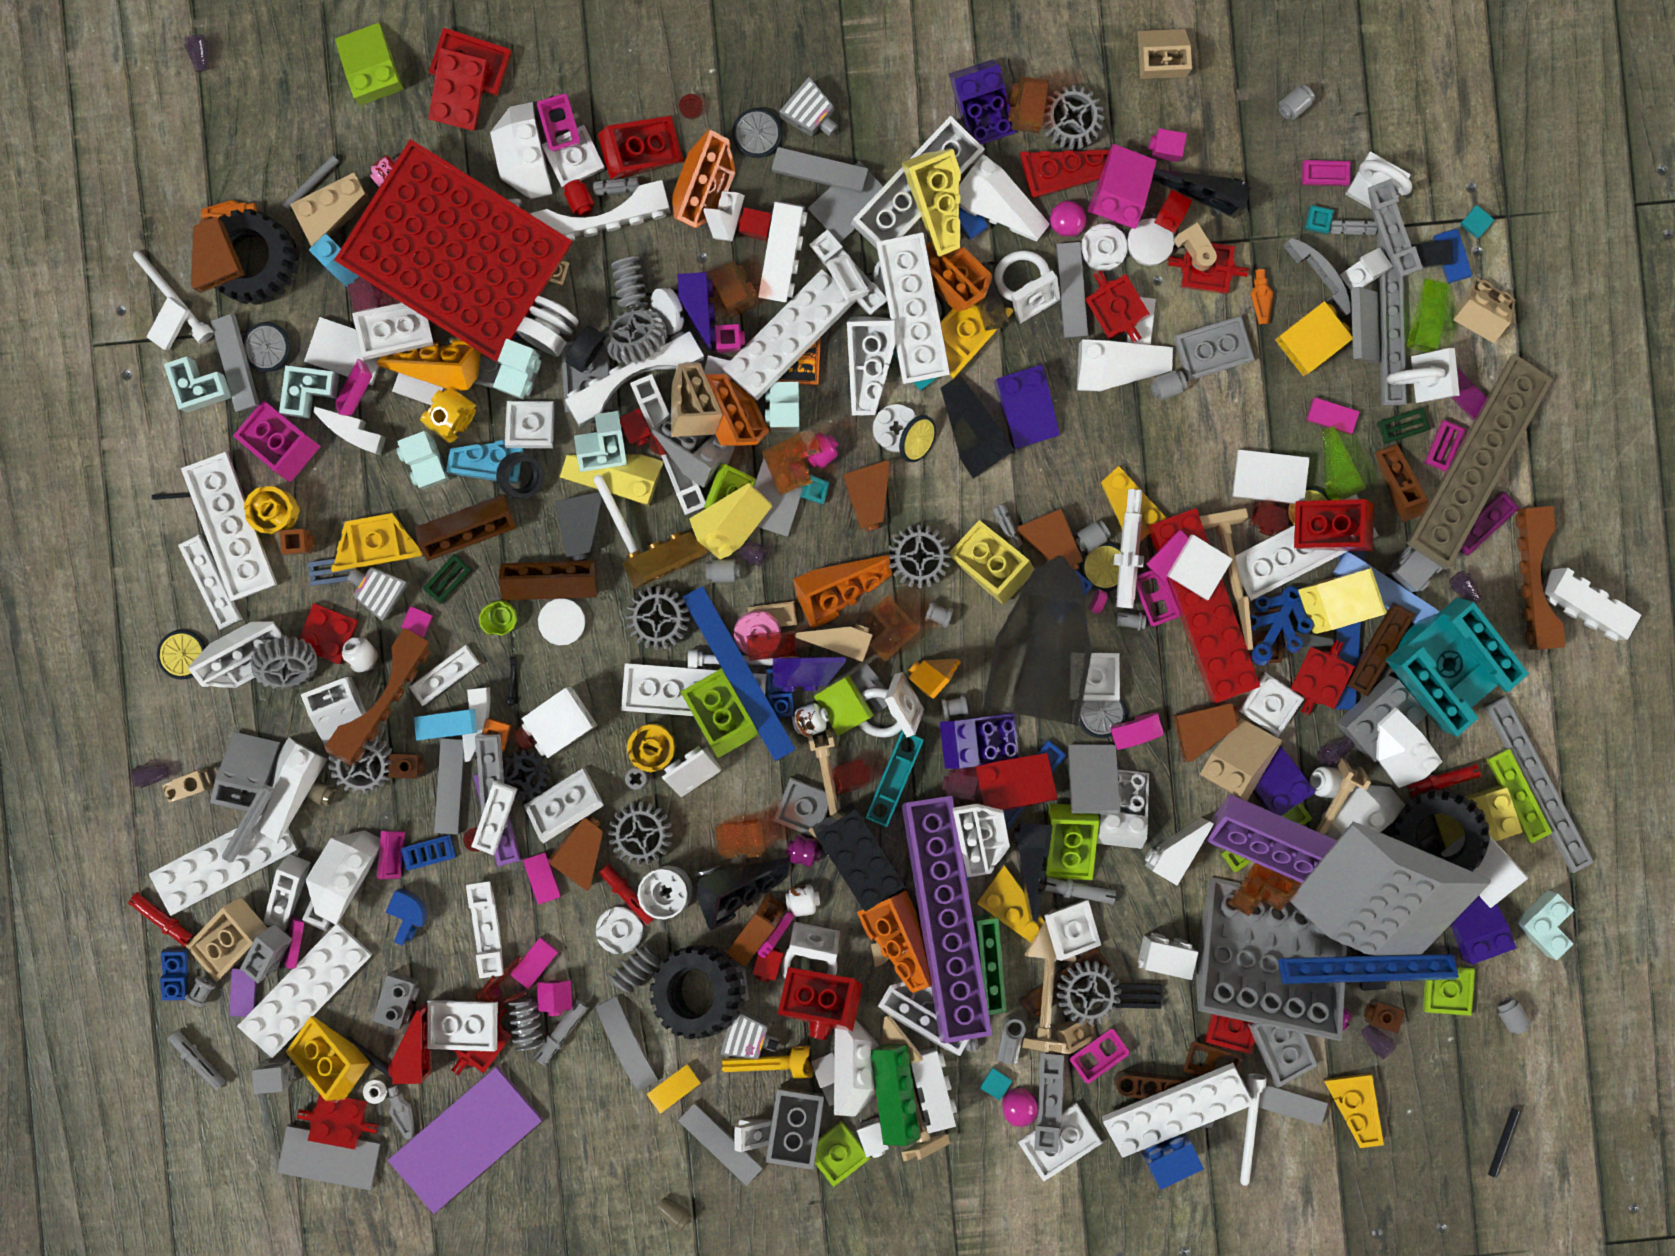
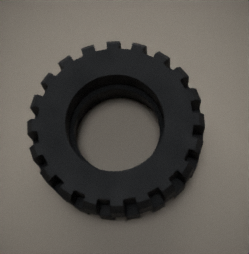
M237 209L231 211V216L229 217L225 214L218 217L224 223L234 248L243 239L257 236L267 243L269 258L266 266L259 274L250 278H236L215 287V289L240 303L248 304L250 302L253 305L261 304L263 300L266 302L273 301L275 294L281 296L286 291L283 287L286 284L291 286L294 280L290 277L292 273L297 274L298 266L295 265V261L299 260L298 252L294 250L296 247L294 239L289 236L290 233L286 228L267 214L260 211L256 213L252 209H244V212Z
M1436 788L1416 795L1400 812L1394 826L1395 833L1393 838L1432 854L1420 843L1419 827L1427 817L1433 814L1449 815L1462 825L1465 832L1464 845L1452 856H1434L1473 872L1482 863L1490 840V828L1485 820L1486 815L1483 810H1479L1476 806L1477 803L1473 799H1467L1465 797L1466 794L1451 792L1452 789L1444 788V790H1437Z
M696 945L680 948V950L668 954V958L662 959L659 963L661 969L655 970L652 976L655 979V983L650 984V991H653L654 997L650 998L651 1005L655 1004L657 1010L654 1011L656 1018L663 1019L661 1025L665 1029L672 1028V1034L676 1036L683 1035L684 1039H701L719 1034L722 1030L728 1029L732 1025V1021L739 1017L740 1011H738V1008L744 1006L745 999H742L741 995L746 993V986H741L740 980L744 979L743 974L736 971L735 968L738 967V964L735 960H728L729 954L725 951L718 952L717 947ZM693 969H699L704 972L713 984L714 1000L711 1008L705 1014H696L688 1008L683 1000L682 983L687 973Z

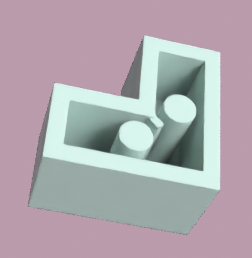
M506 339L498 359L501 367L493 387L523 400L524 396H528L533 386L531 378L533 373L538 372L541 365L540 355L530 347Z
M187 356L164 364L179 410L188 413L231 399L225 375L214 372L201 377L196 361Z
M285 365L279 413L290 417L310 419L313 396L337 399L340 375L333 371Z
M775 382L765 392L766 403H770V409H765L766 425L770 426L771 432H799V383Z
M618 411L594 414L597 432L574 436L580 472L627 465Z
M423 431L397 441L399 448H396L397 454L401 462L405 461L406 464L411 466L413 472L410 473V477L414 486L418 485L420 489L424 490L450 480L433 435Z
M1547 890L1514 922L1547 957L1558 960L1573 945L1558 926L1574 909L1556 892Z

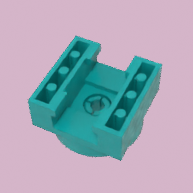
M1458 597L1437 615L1426 617L1414 624L1403 636L1398 649L1385 659L1396 673L1398 680L1401 681L1423 707L1438 728L1456 737L1479 719L1471 708L1491 690L1499 685L1504 692L1508 693L1529 675L1528 671L1478 606L1472 601ZM1444 658H1446L1447 662L1443 667V661L1445 660Z

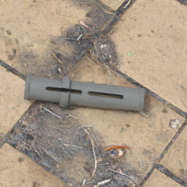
M1046 876L1044 883L1054 885H1044L1043 891L1063 894L1066 898L1073 896L1113 905L1115 902V898L1106 897V895L1116 896V890L1074 883L1071 879L1064 881Z
M576 999L572 1009L566 1013L552 1034H548L545 1038L546 1042L534 1056L540 1064L546 1066L556 1051L563 1047L562 1043L589 1009L588 1006H585V1003Z
M179 1029L167 1039L181 1054L180 1058L182 1060L186 1059L214 1091H217L227 1081L196 1049L197 1045L195 1043L192 1045Z

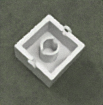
M1151 933V936H1143L1138 958V968L1143 967L1148 971L1192 980L1198 951L1187 940L1174 938V941H1170L1164 935Z

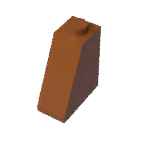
M213 216L205 217L199 221V224L193 226L191 285L199 293L245 275L224 223Z
M888 460L843 474L860 530L865 529L866 532L879 529V524L883 523L890 466Z
M1062 509L1016 527L1018 534L1058 571L1064 569L1068 573L1079 568L1078 563L1083 560Z
M1227 702L1173 715L1183 761H1194L1238 726L1239 713L1236 706L1233 707L1232 703Z
M591 815L573 825L548 859L550 865L586 891L591 886L603 834L602 829L599 827L601 823Z
M768 892L735 937L726 953L735 962L746 966L775 929L787 906Z

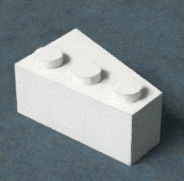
M936 1047L918 1051L922 1055L923 1060L911 1063L928 1134L956 1127L953 1116L954 1113H957L954 1098L949 1099L947 1092L952 1090L949 1077L943 1076L942 1067H946L943 1053H938Z

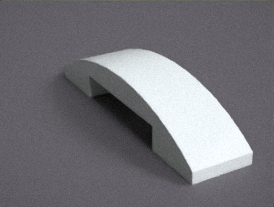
M828 229L809 244L825 266L828 260L847 254ZM854 263L869 289L868 295L856 299V302L871 316L887 302V299L874 282H871Z
M486 881L466 884L477 947L476 960L479 979L503 975L502 946L491 883Z

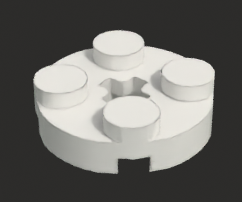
M899 404L889 405L879 411L873 423V435L878 444L890 452H900L901 434L906 425L913 418L917 417L914 411ZM894 422H898L900 426H903V430L899 431V435H895L894 431H890V427L894 425Z

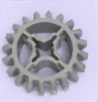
M1072 85L1069 92L1067 87L1063 86L1061 93L1055 90L1053 92L1054 98L1048 96L1046 99L1048 104L1042 106V110L1045 113L1041 114L1040 119L1045 122L1042 123L1041 128L1049 129L1045 133L1046 137L1054 136L1051 141L1052 144H1055L1057 140L1061 142L1059 145L1060 149H1063L1065 143L1068 144L1069 150H1073L1074 144H1076L1078 149H1082L1083 142L1089 146L1092 142L1091 138L1097 139L1098 137L1096 131H1101L1103 128L1100 123L1104 121V116L1099 115L1103 112V107H1096L1100 100L1099 98L1091 99L1092 91L1087 95L1084 94L1085 87H1081L1080 91L1077 92L1076 86ZM1069 101H1075L1082 105L1075 107ZM1059 105L1063 118L1056 124L1054 109ZM1089 112L1091 123L1090 127L1085 130L1082 117H1084L1085 113ZM1069 115L1071 117L1077 116L1076 120H1067ZM1071 129L1077 135L1067 134L1063 130Z
M642 307L638 311L635 308L628 313L625 311L621 316L616 315L617 319L611 320L610 326L605 327L604 347L610 357L618 361L619 364L625 362L626 365H629L631 362H634L637 365L641 360L646 362V358H654V353L661 352L660 347L666 345L667 332L665 323L658 313L653 312L651 309L645 310Z
M917 525V532H913L911 526L907 527L908 535L901 530L899 534L903 539L899 540L894 537L893 541L898 544L897 547L889 546V550L895 551V555H888L890 560L895 559V563L890 564L889 568H898V571L893 574L894 577L901 573L903 577L900 582L904 583L907 578L910 579L909 587H913L914 581H918L917 586L919 589L923 586L922 581L926 582L927 587L932 586L931 578L938 583L940 579L936 574L939 573L945 576L946 572L941 569L942 566L950 567V563L944 562V558L949 559L952 557L949 553L944 554V550L949 549L950 545L948 544L943 547L941 545L946 538L944 536L939 540L935 538L939 533L938 530H935L932 535L929 534L930 526H926L925 532H921V525ZM912 538L916 539L914 551L900 553L906 541ZM923 538L930 540L936 546L938 553L926 551L923 545ZM919 545L920 550L923 551V553H925L926 556H932L922 559L920 569L919 563H917L916 560L913 559V557H907L917 554ZM901 560L914 563L916 576L908 573L903 568ZM938 560L934 571L923 576L925 562Z
M657 586L656 593H653V589L648 587L649 595L646 596L643 591H639L642 599L639 601L635 597L632 598V601L637 604L636 607L628 605L627 609L634 612L633 615L627 614L625 618L633 619V623H629L626 626L627 628L635 627L636 630L631 632L630 635L631 637L637 634L640 635L636 641L638 644L642 643L644 639L647 640L645 648H649L651 642H654V649L658 650L659 643L662 642L663 648L667 649L668 640L673 645L677 644L673 638L675 635L680 639L684 637L679 632L680 629L688 630L687 626L682 625V621L688 622L690 618L683 617L682 613L689 612V609L680 608L685 603L684 599L678 602L675 601L679 596L677 592L672 597L669 596L670 588H666L664 594H661V586ZM655 599L653 610L650 613L639 614L646 602ZM662 599L669 601L674 606L677 615H668L663 611ZM656 611H659L661 616L670 617V619H664L663 622L660 621L661 624L658 625V629L656 621L646 619L647 616L652 617L653 614L656 615ZM639 621L651 623L653 637L647 635L642 630ZM667 622H676L672 632L661 637L662 626Z
M285 636L280 639L275 637V640L272 641L266 639L265 644L261 643L257 649L253 650L250 660L252 673L257 682H263L264 686L271 685L272 689L281 687L282 690L284 687L302 686L303 681L308 682L310 677L314 676L318 665L317 655L311 643H306L304 639L297 640L296 636L293 638Z
M377 734L372 742L368 741L364 748L368 750L365 751L359 761L361 764L357 765L355 761L352 766H349L348 770L345 769L341 760L329 755V760L332 762L329 763L328 768L334 770L331 773V777L338 778L337 786L344 783L345 791L352 787L354 788L353 793L357 794L358 789H362L364 795L367 794L368 788L375 792L377 791V785L383 787L385 785L384 780H390L388 778V772H390L388 766L392 763L389 760L392 749L385 748L387 742L385 740L378 742L379 736ZM376 755L381 762V768L378 772L374 769L375 766L372 763ZM356 775H363L365 778L356 777Z
M640 801L639 809H636L634 802L630 803L631 811L623 806L621 810L624 816L616 813L614 816L619 822H610V825L615 827L616 830L608 831V835L616 836V838L610 840L609 843L618 844L613 850L614 853H617L619 850L623 851L619 857L621 860L626 855L630 856L628 864H632L634 858H637V866H641L642 859L645 858L646 864L650 865V856L658 861L660 857L657 852L659 851L664 855L667 852L662 845H671V842L666 840L665 837H672L673 833L665 832V829L670 828L672 824L663 823L668 818L667 814L661 818L658 816L662 810L660 807L655 812L651 811L653 808L652 803H649L647 809H644V802ZM639 814L652 818L657 825L646 826L643 824ZM632 816L633 830L622 835L624 822ZM637 827L641 831H649L647 835L643 836L644 840L640 836H632L638 831ZM660 832L657 846L649 851L648 837ZM624 842H636L642 852L631 850Z
M1088 960L1084 961V968L1077 962L1075 963L1076 971H1073L1070 967L1067 968V971L1070 973L1069 977L1064 974L1061 975L1065 984L1058 983L1057 986L1064 991L1057 992V997L1064 999L1058 1004L1060 1007H1066L1063 1011L1065 1015L1072 1013L1070 1016L1072 1021L1077 1020L1079 1017V1023L1084 1025L1086 1019H1088V1024L1093 1026L1094 1019L1096 1018L1099 1024L1103 1023L1101 1016L1105 1015L1107 1019H1110L1111 1016L1108 1011H1117V1008L1112 1004L1120 1003L1121 1001L1118 997L1114 996L1121 994L1120 988H1114L1119 984V980L1112 979L1115 974L1113 971L1107 972L1108 967L1106 965L1101 966L1099 969L1097 961H1094L1092 968H1090ZM1089 975L1085 983L1073 985L1079 978ZM1097 976L1105 981L1107 994L1097 989ZM1091 988V990L1096 994H1089L1087 998L1086 995L1082 992H1089ZM1071 992L1081 997V1010L1072 1004ZM1095 1002H1103V1004L1100 1007L1091 1010V1007Z

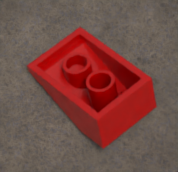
M671 116L608 125L598 133L610 180L631 177L684 162Z
M1367 499L1296 501L1295 549L1373 551L1374 503Z
M1048 753L976 766L984 806L1001 809L1004 812L1058 800Z
M788 967L777 1014L853 1032L863 984L854 978Z
M427 1003L415 1012L392 1062L389 1063L388 1074L389 1077H392V1084H422L431 1074L430 1049H427Z

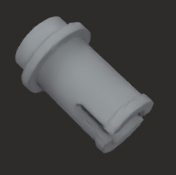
M1118 611L1116 626L1137 628V631H1140V629H1145L1146 615H1142L1141 612L1138 615Z

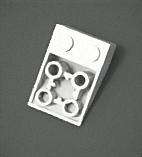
M344 677L301 694L307 713L324 745L327 744L338 726L349 723L366 713L352 677Z
M697 746L684 756L686 758L685 761L681 762L678 759L664 769L666 774L662 776L663 780L680 797H683L722 770L707 747L701 749L700 746Z
M1117 769L1120 813L1098 814L1097 844L1142 849L1147 840L1149 773Z

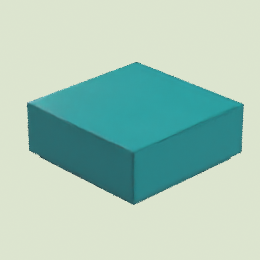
M1311 205L1308 210L1304 230L1327 235L1330 231L1334 210Z
M1475 205L1460 222V225L1478 239L1495 219L1478 205Z
M806 475L800 497L823 505L830 482Z
M991 1067L979 1087L1000 1101L1012 1083V1079Z

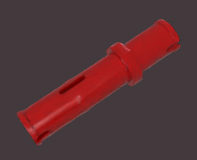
M1474 763L1450 772L1427 776L1421 781L1407 785V789L1415 788L1414 791L1409 792L1410 796L1414 798L1422 792H1429L1430 789L1437 788L1439 790L1480 778L1481 773L1480 771L1473 773V770L1479 769L1478 765Z
M608 863L598 874L613 888L611 891L614 894L617 893L640 917L645 925L649 924L654 918L646 914L639 904L638 894L627 884L628 880L622 878Z
M136 892L130 898L131 900L128 901L127 904L129 906H132L162 929V933L165 936H171L183 947L194 937V934L178 924L176 918H170L140 895L139 892Z

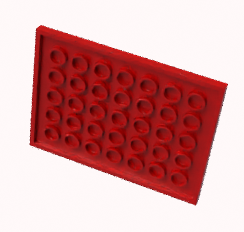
M410 139L334 261L498 363L506 339L512 341L517 333L518 326L523 318L529 314L530 307L534 306L535 299L543 292L573 244V241Z

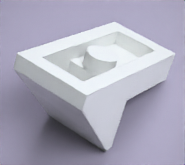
M722 191L718 209H703L714 239L733 241L744 195L738 192Z
M1378 248L1360 257V261L1340 274V278L1351 292L1352 287H1366L1393 268V265L1382 250Z
M833 1052L811 1061L818 1084L822 1088L829 1106L834 1105L835 1056Z
M772 1119L739 1120V1126H735V1151L744 1152L768 1146Z

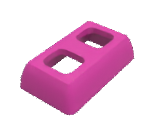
M567 94L557 95L537 102L549 149L556 152L578 145L580 137ZM560 108L564 109L566 118L555 123L551 122L549 113ZM569 130L572 140L558 144L555 136L556 133Z
M359 358L335 401L339 415H353L372 378L368 365Z
M1152 570L1137 575L1136 589L1150 625L1157 626L1178 618L1180 612L1167 578L1162 581ZM1155 578L1159 590L1146 594L1142 583L1148 579ZM1164 600L1167 612L1155 616L1152 612L1151 604Z
M1109 1029L1071 1056L1070 1061L1083 1080L1089 1084L1127 1057L1130 1052L1115 1030ZM1109 1038L1115 1044L1116 1051L1106 1056L1099 1045ZM1088 1052H1091L1097 1060V1064L1091 1069H1086L1080 1061V1058Z

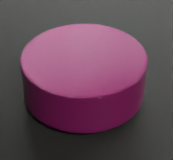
M1100 589L1095 592L1089 606V611L1096 614L1102 611L1107 600V592Z

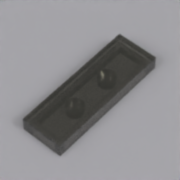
M989 262L982 263L992 274L985 298L976 303L985 331L1008 327L1009 320Z

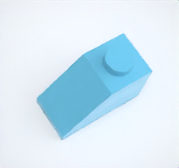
M325 233L309 251L349 289L360 277L334 261L341 247Z

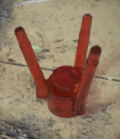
M518 956L505 969L503 975L499 976L496 980V977L492 975L481 991L476 994L477 1001L498 1002L499 1008L503 1004L525 996L526 992L522 991L499 1000L501 990L498 985L522 958Z

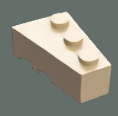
M352 173L290 205L312 247L325 233L329 237L335 236L339 229L348 220H351L371 199L361 179L355 173Z
M701 363L678 364L671 384V437L716 434L723 414Z

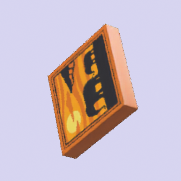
M821 338L776 382H798L799 385L818 386Z

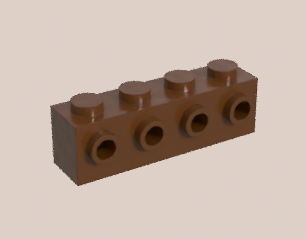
M503 494L419 525L415 529L418 545L426 560L430 561L516 529L513 511Z
M595 560L500 563L498 581L502 600L597 597L598 576Z

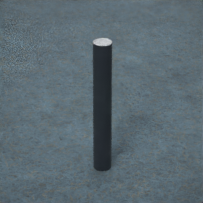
M350 1036L347 1038L349 1042L362 1052L372 1066L389 1077V1065Z
M1514 1108L1510 1110L1488 1175L1494 1178L1498 1177L1521 1112Z

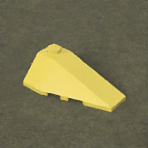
M948 149L925 153L902 162L910 190L936 255L940 257L959 249V181H961V172L954 150Z
M625 454L627 465L580 472L577 455H567L560 478L598 490L594 477L601 475L611 494L650 506L664 462L642 454Z

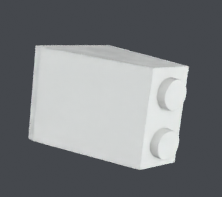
M573 687L564 688L521 718L524 722L522 724L524 731L529 737L533 735L537 741L535 744L536 749L541 756L546 755L547 758L598 726Z

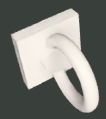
M1370 151L1360 164L1359 170L1345 195L1371 209L1368 187L1391 179L1397 197L1407 195L1412 191V183L1409 180L1411 174Z
M1016 251L1005 256L997 264L994 271V285L1004 298L1013 302L1015 317L1020 324L1061 300L1057 276L1053 271L1049 270L1048 264L1040 255L1031 251ZM1019 260H1027L1036 264L1040 270V278L1030 281L1016 292L1011 291L1005 286L1003 274L1010 264Z
M1455 348L1411 356V370L1392 373L1386 379L1391 385L1414 384L1416 403L1460 396Z
M903 672L894 675L888 690L871 688L861 693L865 701L874 697L884 698L891 715L897 720L893 726L888 728H878L865 721L858 725L863 731L876 737H891L902 730L906 737L915 735L924 708Z
M794 922L790 946L781 960V970L784 978H786L788 967H790L791 960L795 955L827 961V974L836 975V958L840 931Z

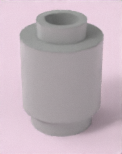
M1304 84L1301 87L1297 86L1279 102V112L1284 118L1295 120L1312 105V101L1315 99L1314 93Z
M1172 371L1154 378L1150 388L1155 398L1158 397L1162 401L1183 393V390L1187 389V382L1182 371Z
M1100 520L1097 523H1091L1075 534L1077 538L1075 543L1081 552L1085 550L1086 553H1090L1107 542V538L1111 534L1106 525Z
M712 559V561L706 562V579L712 580L713 583L736 582V578L741 576L740 563H736V559Z
M1509 997L1497 1004L1499 1009L1497 1012L1510 1033L1521 1034L1528 1030V1025L1531 1021L1519 1001H1516L1514 997Z

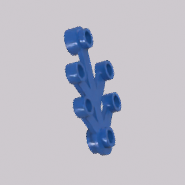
M1289 586L1283 590L1280 596L1272 598L1260 596L1256 599L1254 608L1258 612H1265L1271 607L1281 605L1283 607L1280 612L1260 617L1250 615V620L1255 622V625H1251V631L1256 630L1257 627L1273 624L1263 643L1255 646L1251 657L1254 663L1258 665L1269 663L1272 657L1271 647L1281 629H1283L1287 639L1288 650L1293 653L1301 650L1303 642L1301 638L1296 636L1289 619V614L1293 610L1298 621L1297 629L1302 634H1307L1311 631L1313 622L1305 615L1298 591L1299 587ZM1290 594H1293V595L1297 596L1298 598H1297V599H1293V598L1290 597ZM1258 602H1263L1266 606L1261 607L1258 605ZM1306 623L1309 628H1303L1301 624ZM1291 642H1296L1299 646L1293 647ZM1259 650H1263V651H1265L1267 654H1266V655H1261V654L1259 653Z

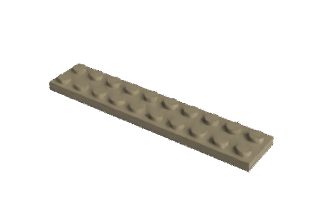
M1515 353L1509 357L1406 544L1443 569L1447 570L1451 567L1553 381L1552 378Z

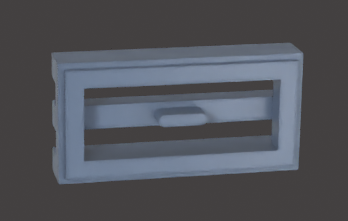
M335 559L307 563L310 571L309 577L311 578L310 586L348 581V576L316 580V576L348 572L353 569L332 572L331 569L315 571V567L334 564Z

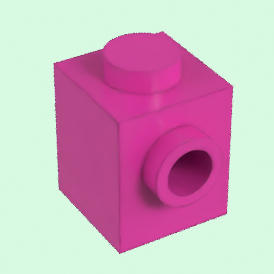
M1159 128L1155 135L1150 137L1148 149L1152 150L1151 157L1179 162L1183 157L1187 133Z
M739 324L715 325L717 352H740L741 346L745 345V332L740 331Z
M554 979L537 983L538 1011L548 1012V1016L563 1015V1011L572 1009L570 980Z

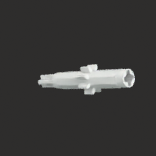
M1128 489L1121 552L1114 556V565H1119L1116 607L1133 608L1137 569L1144 565V556H1139L1142 514H1140L1142 490Z

